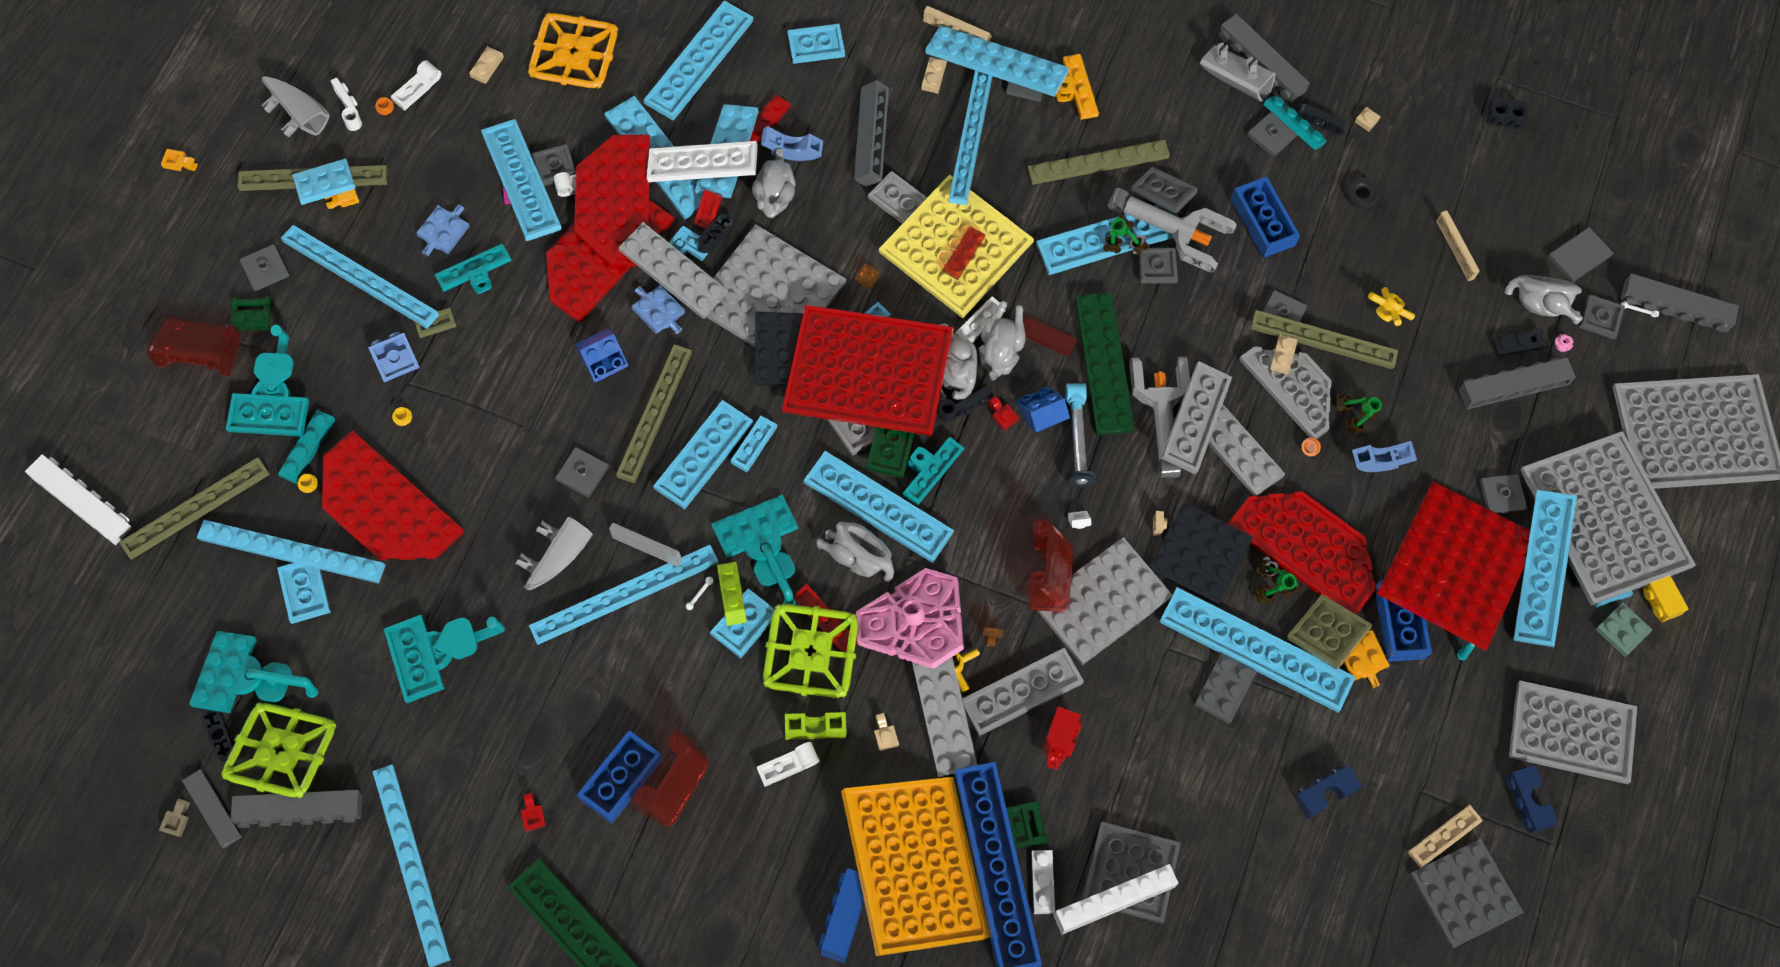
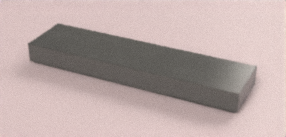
M201 769L182 780L223 849L242 838Z

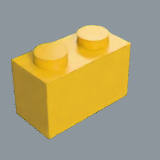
M1671 576L1654 581L1642 588L1645 598L1653 607L1654 615L1661 623L1678 617L1688 610Z

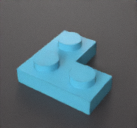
M684 226L669 242L683 255L688 252L701 261L708 255V253H702L697 249V242L700 236Z

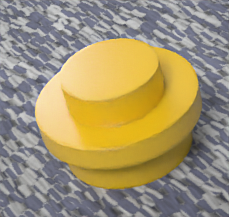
M399 407L394 411L392 418L395 424L405 426L411 422L412 414L409 409Z
M304 474L298 480V487L304 493L313 492L318 486V481L312 474Z

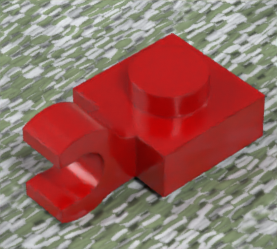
M996 396L989 400L990 403L988 405L995 412L992 418L1003 431L1019 420L1017 414L1008 404L1003 407Z
M532 793L523 795L527 808L521 810L525 831L545 827L546 823L542 806H535Z

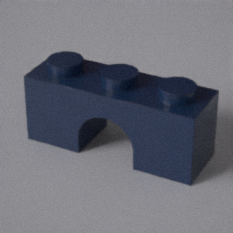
M1339 766L1331 771L1332 775L1328 778L1322 776L1314 781V786L1309 788L1306 785L1297 791L1299 794L1294 799L1307 820L1329 806L1324 798L1325 790L1335 792L1340 800L1362 787L1350 766L1345 768Z
M1536 766L1514 771L1507 776V785L1513 791L1515 805L1521 811L1523 825L1530 834L1552 828L1559 823L1551 804L1540 806L1531 797L1532 790L1543 785Z

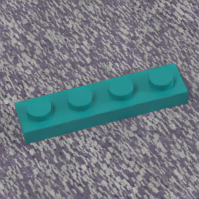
M1275 95L1268 98L1263 104L1314 150L1326 143L1327 140L1323 135L1314 130L1309 122L1302 119L1294 109L1288 107L1282 98Z
M319 410L316 411L304 430L303 436L300 437L278 473L280 477L295 484L298 483L299 478L303 475L334 424L335 418Z

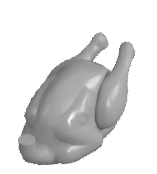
M782 149L776 150L775 160H768L764 163L752 185V193L757 200V206L768 218H774L781 213L795 194L794 187L796 183L790 164L784 162V152Z
M1522 275L1510 281L1505 289V294L1512 295L1515 287H1519V300L1523 307L1531 313L1541 316L1566 315L1572 319L1574 324H1578L1583 319L1580 312L1571 307L1576 295L1580 294L1582 290L1576 284L1569 281L1544 276Z
M1000 302L996 312L982 330L981 338L985 344L979 348L980 364L987 371L991 381L996 380L1001 375L1009 374L1020 359L1017 352L1022 350L1025 344L1022 305L1016 306L1014 322L1007 318H1001L1007 307V302Z
M952 334L943 385L948 390L955 389L952 393V398L965 399L971 394L976 383L977 352L975 345L967 338L962 339Z
M839 522L836 525L837 532L825 531V538L827 540L833 539L834 544H828L823 539H817V548L827 551L835 561L849 567L852 572L861 576L871 577L880 570H884L886 572L884 580L886 582L892 580L894 568L891 561V551L881 539L877 538L864 526L850 522Z

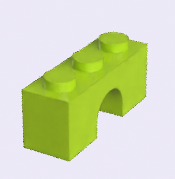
M737 562L717 565L727 626L747 623Z
M846 712L825 713V716L807 717L805 713L785 714L786 740L846 738Z

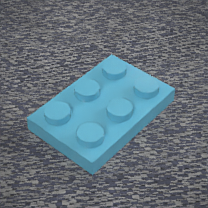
M839 24L788 30L793 64L845 57Z
M347 159L292 174L302 205L356 189Z
M296 563L277 568L291 624L331 613L321 569Z
M747 589L742 595L747 623L727 626L726 617L724 616L710 632V635L739 658L743 657L768 628L775 610L750 589Z

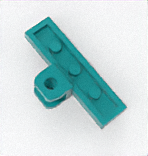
M500 244L436 273L435 276L443 292L469 280L474 291L481 294L492 288L487 272L510 262L511 258L504 245ZM481 283H485L484 287H479Z
M951 437L946 440L934 456L926 449L918 447L908 461V466L918 475L903 492V495L918 506L963 452L964 447Z

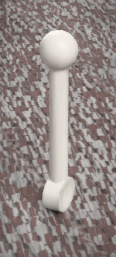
M1627 302L1621 303L1625 308L1651 314L1652 317L1659 316V312L1656 310L1650 311L1629 305Z
M712 577L706 578V583L704 584V586L700 589V591L696 594L692 601L686 604L687 610H692L693 604L705 591L708 585L713 584Z

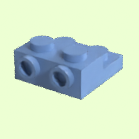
M395 332L389 335L390 339L382 341V339L376 340L371 343L372 346L368 347L384 383L420 368L404 333Z

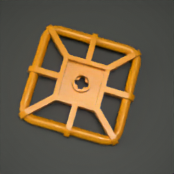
M557 13L545 14L538 37L534 40V50L529 63L528 74L537 79L559 82L565 86L570 84L586 88H601L609 63L613 59L612 52L617 38V26L608 22L585 19L584 16L574 17ZM555 20L578 24L576 33H564ZM549 24L559 36L557 44L543 42ZM584 25L606 29L593 37L581 36ZM609 37L604 53L593 51L596 43ZM576 49L578 52L571 54L570 50ZM541 50L554 52L552 59L536 67ZM590 58L603 61L598 78L595 77L588 67ZM554 66L565 67L562 76L543 73ZM571 69L583 70L591 81L569 77Z

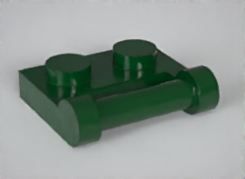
M271 296L254 299L231 298V330H270ZM240 306H264V310H240Z
M1040 802L1006 808L1015 849L1049 842L1048 835H1045L1041 818ZM1026 811H1032L1038 837H1032Z

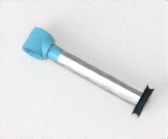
M1066 384L1065 398L1068 405L1071 406L1075 472L1067 476L1069 479L1068 484L1073 487H1088L1095 484L1096 475L1091 471H1087L1082 409V405L1086 402V384Z

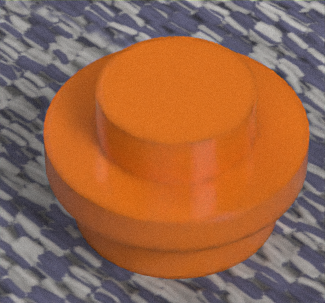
M382 97L377 100L375 108L379 114L387 115L393 111L394 105L390 99Z
M1313 437L1305 439L1301 446L1303 453L1307 456H1315L1321 449L1320 442Z

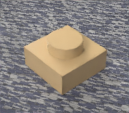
M1366 107L1356 118L1355 123L1369 132L1379 121L1380 116Z
M1156 511L1153 517V536H1161L1163 530H1166L1167 518H1164V511Z

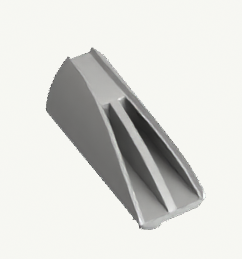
M1224 43L1214 45L1200 62L1201 66L1210 74L1260 102H1264L1273 88L1275 72L1258 65V60L1253 61V57L1245 59L1228 51V45L1224 48Z
M262 77V82L272 95L261 106L265 107L264 109L268 113H271L277 104L280 103L291 116V120L281 128L285 135L290 137L298 127L314 136L322 132L330 114L320 103L307 93L286 82L271 77Z
M567 517L561 529L558 528V530L542 520L540 525L543 528L538 527L536 531L551 539L550 542L552 543L540 562H535L522 553L519 558L523 561L518 559L515 563L531 572V577L524 588L532 590L555 577L576 558L593 534L570 517Z

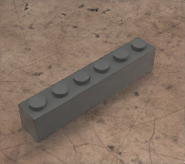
M1237 14L1221 25L1218 35L1235 53H1238L1245 59L1253 57V61L1258 60V65L1276 73L1273 88L1284 99L1292 103L1306 92L1310 82Z
M878 80L861 87L854 180L865 187L882 181L889 88Z
M1632 273L1625 280L1621 300L1628 304L1638 305L1647 310H1656L1664 315H1671L1684 321L1695 322L1720 332H1729L1736 324L1739 308L1735 304Z
M1558 357L1546 363L1537 362L1530 367L1520 366L1513 371L1503 370L1496 375L1491 376V374H1487L1480 379H1467L1459 388V393L1467 410L1570 385L1576 376L1568 358L1560 359Z
M359 790L305 792L301 798L287 797L280 794L232 796L231 821L239 828H249L251 824L269 827L271 823L289 826L292 825V822L310 825L313 824V821L330 824L334 823V820H342V822L349 823L355 822V819H361L362 794Z

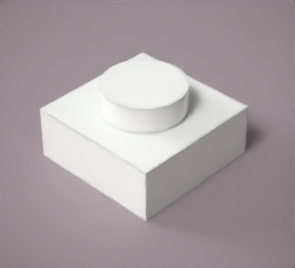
M1087 511L1068 513V520L1072 528L1081 529L1085 526H1091V518Z

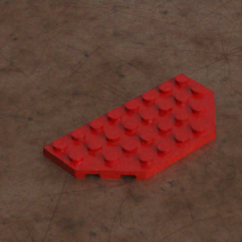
M613 135L576 166L575 235L582 238L611 267L637 266L619 251V247L643 222L649 226L650 182L647 180V169L651 141L650 135Z
M649 200V227L661 235L673 223L674 217ZM573 224L546 252L550 301L580 323L632 266L611 267L582 238L575 235Z
M351 431L324 455L323 510L378 560L399 558V560H413L415 558L436 559L464 533V530L354 431Z
M1303 491L1295 492L1294 494L1280 493L1261 497L1249 496L1228 523L1253 536L1250 542L1253 547L1276 562L1287 572L1293 574L1320 596L1323 594L1355 615L1358 614L1376 590L1375 581H1373L1371 560L1366 547V537Z

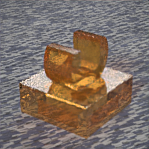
M864 264L855 277V281L871 289L880 277L881 272Z
M983 626L982 634L988 636L987 646L995 647L996 637L1003 638L1004 630Z

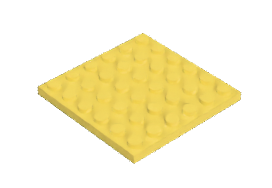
M949 175L879 248V253L960 317L964 318L1033 243L1034 239L971 190L967 205L949 203L953 176Z

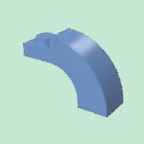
M767 126L763 129L761 145L771 149V154L776 156L777 149H782L784 159L807 161L821 157L823 140L811 134L802 137H791Z
M1412 441L1387 448H1374L1368 445L1352 450L1357 468L1364 472L1393 470L1399 468V465L1417 461Z

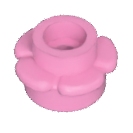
M1560 334L1559 337H1556L1555 347L1559 351L1565 352L1573 347V339L1570 336Z

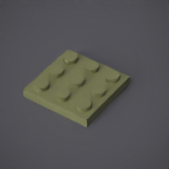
M1322 594L1288 634V640L1338 670L1369 632L1372 624Z

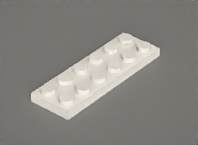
M756 141L652 148L649 149L648 182L756 175L758 145Z

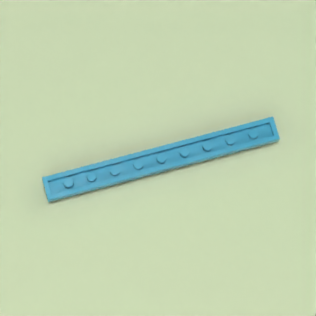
M976 70L949 196V203L967 205L993 77Z
M292 225L281 237L285 244L426 329L439 316L436 310L296 226Z
M207 520L203 521L197 538L201 541L378 584L386 566L382 562Z
M711 545L681 557L682 563L679 567L668 563L529 625L537 645L719 564Z
M389 765L373 771V775L428 965L433 967L451 959L396 771L393 765Z

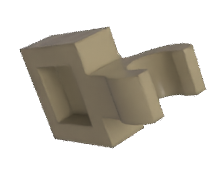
M178 798L174 811L166 812L159 831L181 838L189 819L183 815L187 812L190 802Z

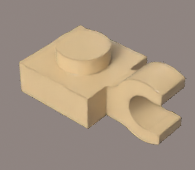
M884 713L877 714L876 721L879 730H875L874 735L879 751L899 746L894 726L887 727Z

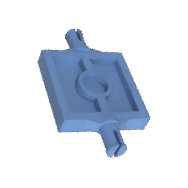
M458 204L453 212L447 211L439 205L435 208L417 232V236L427 242V246L422 251L424 255L429 256L434 248L442 250L447 254L451 252L469 228V223L459 218V215L464 210L463 206Z
M661 285L649 293H646L641 286L635 289V292L641 299L632 305V310L656 334L668 327L676 334L681 332L682 328L676 323V320L685 314V309Z

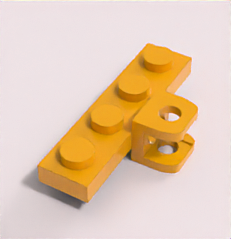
M1081 54L1063 57V64L1069 67V73L1063 81L1065 84L1061 85L1056 94L1057 101L1067 102L1075 99L1081 120L1098 117L1099 112Z

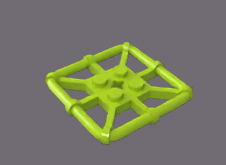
M778 604L775 606L776 609L772 615L769 639L765 646L767 652L763 671L764 686L773 690L801 693V696H807L808 694L830 698L845 697L850 686L853 659H856L854 652L858 631V617L849 612L823 609L820 606L807 607L792 604ZM785 612L813 615L811 630L797 629ZM780 615L793 631L791 645L776 643ZM819 616L846 619L845 622L830 633L817 631ZM850 626L847 652L831 651L833 638ZM809 646H813V649L816 650V653H812V656H808V652H805ZM775 649L790 651L788 665L771 676ZM830 657L845 658L841 686L828 670ZM791 669L805 671L802 686L775 682ZM811 671L825 673L837 690L809 687Z
M259 702L250 712L240 734L235 738V744L221 772L222 777L233 783L256 788L259 792L268 791L287 797L301 798L309 788L319 765L324 761L323 756L334 735L336 724L333 720L302 712L298 708L290 709L270 703L261 704ZM265 711L291 717L286 729L282 730L272 727ZM259 714L267 728L261 741L247 738ZM299 719L323 725L304 735L293 733ZM324 735L316 754L311 755L302 752L307 742ZM243 745L257 749L253 759L233 767ZM283 747L284 752L280 751L279 754H276L275 750ZM298 760L311 762L299 787L293 770ZM256 766L266 769L260 780L239 775ZM274 771L288 774L294 789L269 783Z

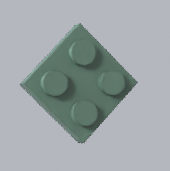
M1621 603L1595 629L1624 657L1652 631L1624 603Z

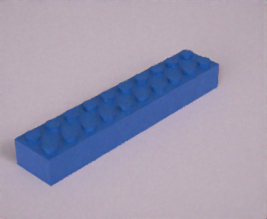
M996 762L956 769L954 774L996 967H1041V958Z

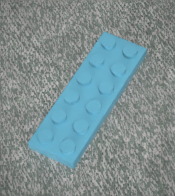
M724 104L711 144L749 142L759 113L758 108ZM738 176L698 179L695 192L697 195H703L704 190L708 189L723 195L722 197L731 198Z
M722 400L655 483L654 489L685 510L751 427L753 420Z

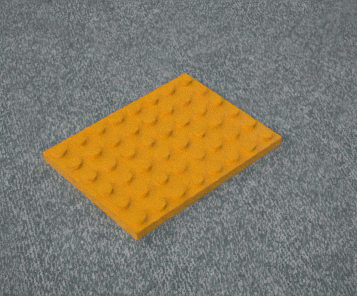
M946 777L844 788L841 793L876 956L990 938L954 778Z

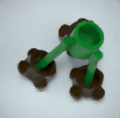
M1121 215L1112 222V230L1110 231V236L1105 238L1106 243L1103 246V250L1105 252L1120 253V245L1123 243V240L1118 236H1130L1132 239L1130 247L1133 248L1134 255H1139L1140 252L1147 250L1149 244L1146 242V236L1135 237L1130 229L1134 227V222Z
M1342 393L1336 396V409L1338 412L1345 411V413H1349L1354 404L1362 403L1360 414L1364 417L1362 419L1353 417L1351 421L1345 422V426L1354 437H1357L1359 433H1364V422L1368 418L1370 421H1375L1377 419L1376 415L1381 411L1382 403L1376 397L1370 399L1363 397L1353 400L1350 395H1342Z
M1263 557L1261 565L1257 567V573L1263 574L1266 579H1271L1276 573L1280 574V576L1277 578V587L1274 589L1269 585L1264 587L1261 585L1256 586L1255 590L1259 604H1272L1275 593L1278 591H1282L1284 598L1287 599L1292 594L1300 592L1301 588L1293 574H1287L1286 570H1279L1276 562L1271 561L1269 557Z

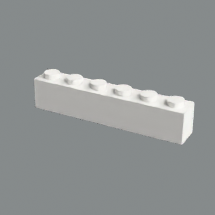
M41 455L25 472L116 546L132 529L127 523L129 519L121 512L116 514L114 512L115 508L109 502H101V497L95 491H87L86 488L88 486L80 479L77 481L72 479L74 475L66 468L61 470L58 467L60 464L52 457L47 459L44 455Z
M1170 864L1057 910L1053 916L1061 934H1065L1173 889L1178 885V881Z

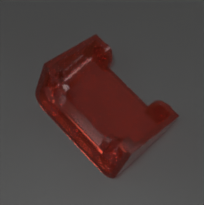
M170 317L165 319L148 345L146 354L157 367H165L166 363L171 365L172 361L203 365L208 370H213V368L219 369L220 375L230 376L241 335L236 330V327L232 325L220 326L183 321Z
M1034 519V549L1040 550L1043 553V558L1046 559L1045 571H1035L1029 576V608L1035 611H1065L1070 604L1073 545L1051 522L1045 519Z
M674 729L668 740V746L673 753L677 754V757L658 789L642 786L632 798V803L637 812L664 827H670L677 821L709 766L707 756L687 736Z

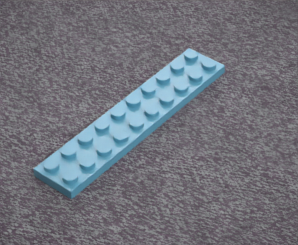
M1178 587L1160 620V623L1338 713L1355 680V676L1341 669L1336 670L1317 657Z

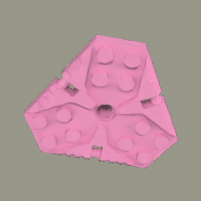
M925 568L894 587L895 593L892 595L887 592L856 611V616L858 617L857 642L859 646L872 650L875 649L878 652L881 651L891 656L898 655L901 659H906L907 661H912L932 669L964 649L962 619L959 614L961 608L957 577Z

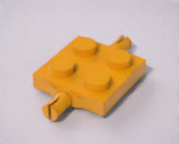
M1373 630L1365 635L1343 662L1347 672L1355 676V680L1368 678L1372 688L1380 686L1375 674L1389 667Z

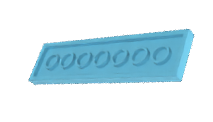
M723 1L646 96L644 104L674 121L751 25L753 16Z
M942 25L939 26L926 47V54L1054 97L1069 73V67Z
M635 96L604 113L605 118L619 135H650V149L674 147ZM698 179L656 182L684 219L697 213L702 195H697L695 192Z
M513 119L481 130L526 241L561 230L559 220L516 120Z
M1159 205L1155 206L1161 210H1164L1172 215L1177 216L1176 213L1170 210H1167ZM1124 215L1126 219L1134 222V227L1130 229L1135 237L1146 236V242L1149 245L1174 238L1168 232L1130 215ZM1115 217L1036 241V247L1048 275L1131 251L1133 250L1130 247L1132 239L1129 235L1126 237L1118 236L1123 240V243L1120 245V253L1105 252L1103 250V246L1106 243L1105 238L1110 236V231L1112 230L1111 224L1117 219Z
M826 451L804 479V483L931 563L935 561L954 533L953 529Z
M1537 490L1513 641L1549 647L1555 646L1577 500L1575 495Z

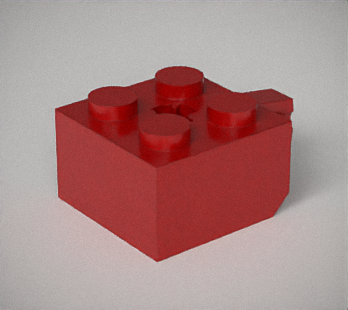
M1057 707L1043 747V751L1048 756L1046 767L1058 770L1062 761L1064 762L1067 756L1071 757L1076 744V740H1073V738H1077L1082 726V722L1079 721L1081 714Z

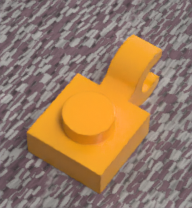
M171 149L166 150L161 162L163 168L181 171L182 167L196 171L198 166L197 163H194V158L186 157V154L182 151Z
M355 189L325 198L326 201L332 200L326 203L328 209L335 208L338 205L346 207L360 203Z

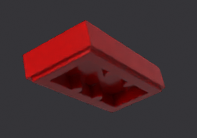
M708 189L704 190L694 220L695 225L705 229L711 225L716 218L723 195Z

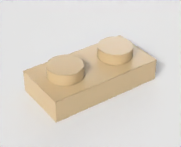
M487 46L470 71V77L486 84L504 58L503 53Z
M929 58L921 90L939 93L947 61Z
M1279 335L1270 370L1288 375L1297 339Z

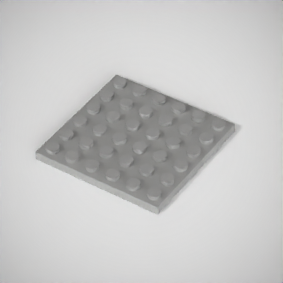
M755 224L713 278L728 290V294L708 314L707 318L755 347V311L804 313L805 305L828 308L846 284V279Z

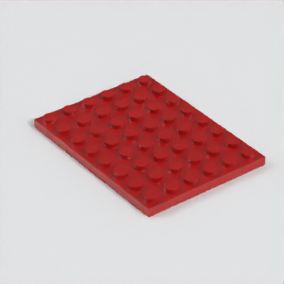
M805 305L782 411L932 436L953 327Z
M1432 482L1377 594L1486 651L1526 564L1530 530Z

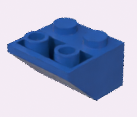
M609 328L575 344L582 362L595 383L628 367L618 341Z
M1050 387L1041 388L1039 392L1025 395L1022 399L1016 401L1028 426L1035 432L1070 418L1065 398Z

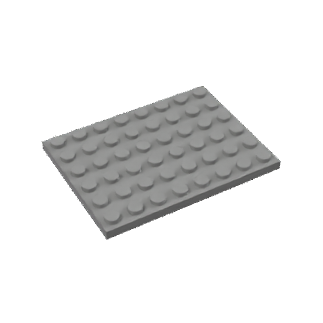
M1759 374L1617 383L1612 386L1623 433L1654 489L1780 480V451Z
M1623 431L1529 464L1520 469L1534 498H1536L1537 490L1577 496L1567 561L1591 606L1696 566Z

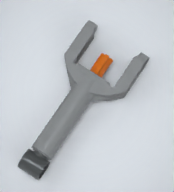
M1120 188L1114 190L1107 204L1108 208L1114 212L1120 213L1124 209L1125 214L1172 234L1176 241V249L1180 259L1207 272H1214L1218 263L1212 256L1188 246L1191 239L1206 246L1209 245L1212 236L1197 230L1198 223L1224 234L1233 233L1237 226L1233 220L1206 208L1194 211L1189 216L1179 218L1137 198L1130 197L1127 191Z
M1131 357L1130 378L1132 395L1141 403L1154 409L1159 456V477H1180L1181 468L1161 459L1174 425L1173 407L1184 398L1190 381L1187 357H1178L1176 367L1177 387H1167L1165 373L1158 372L1154 374L1155 388L1145 389L1142 362L1139 357Z

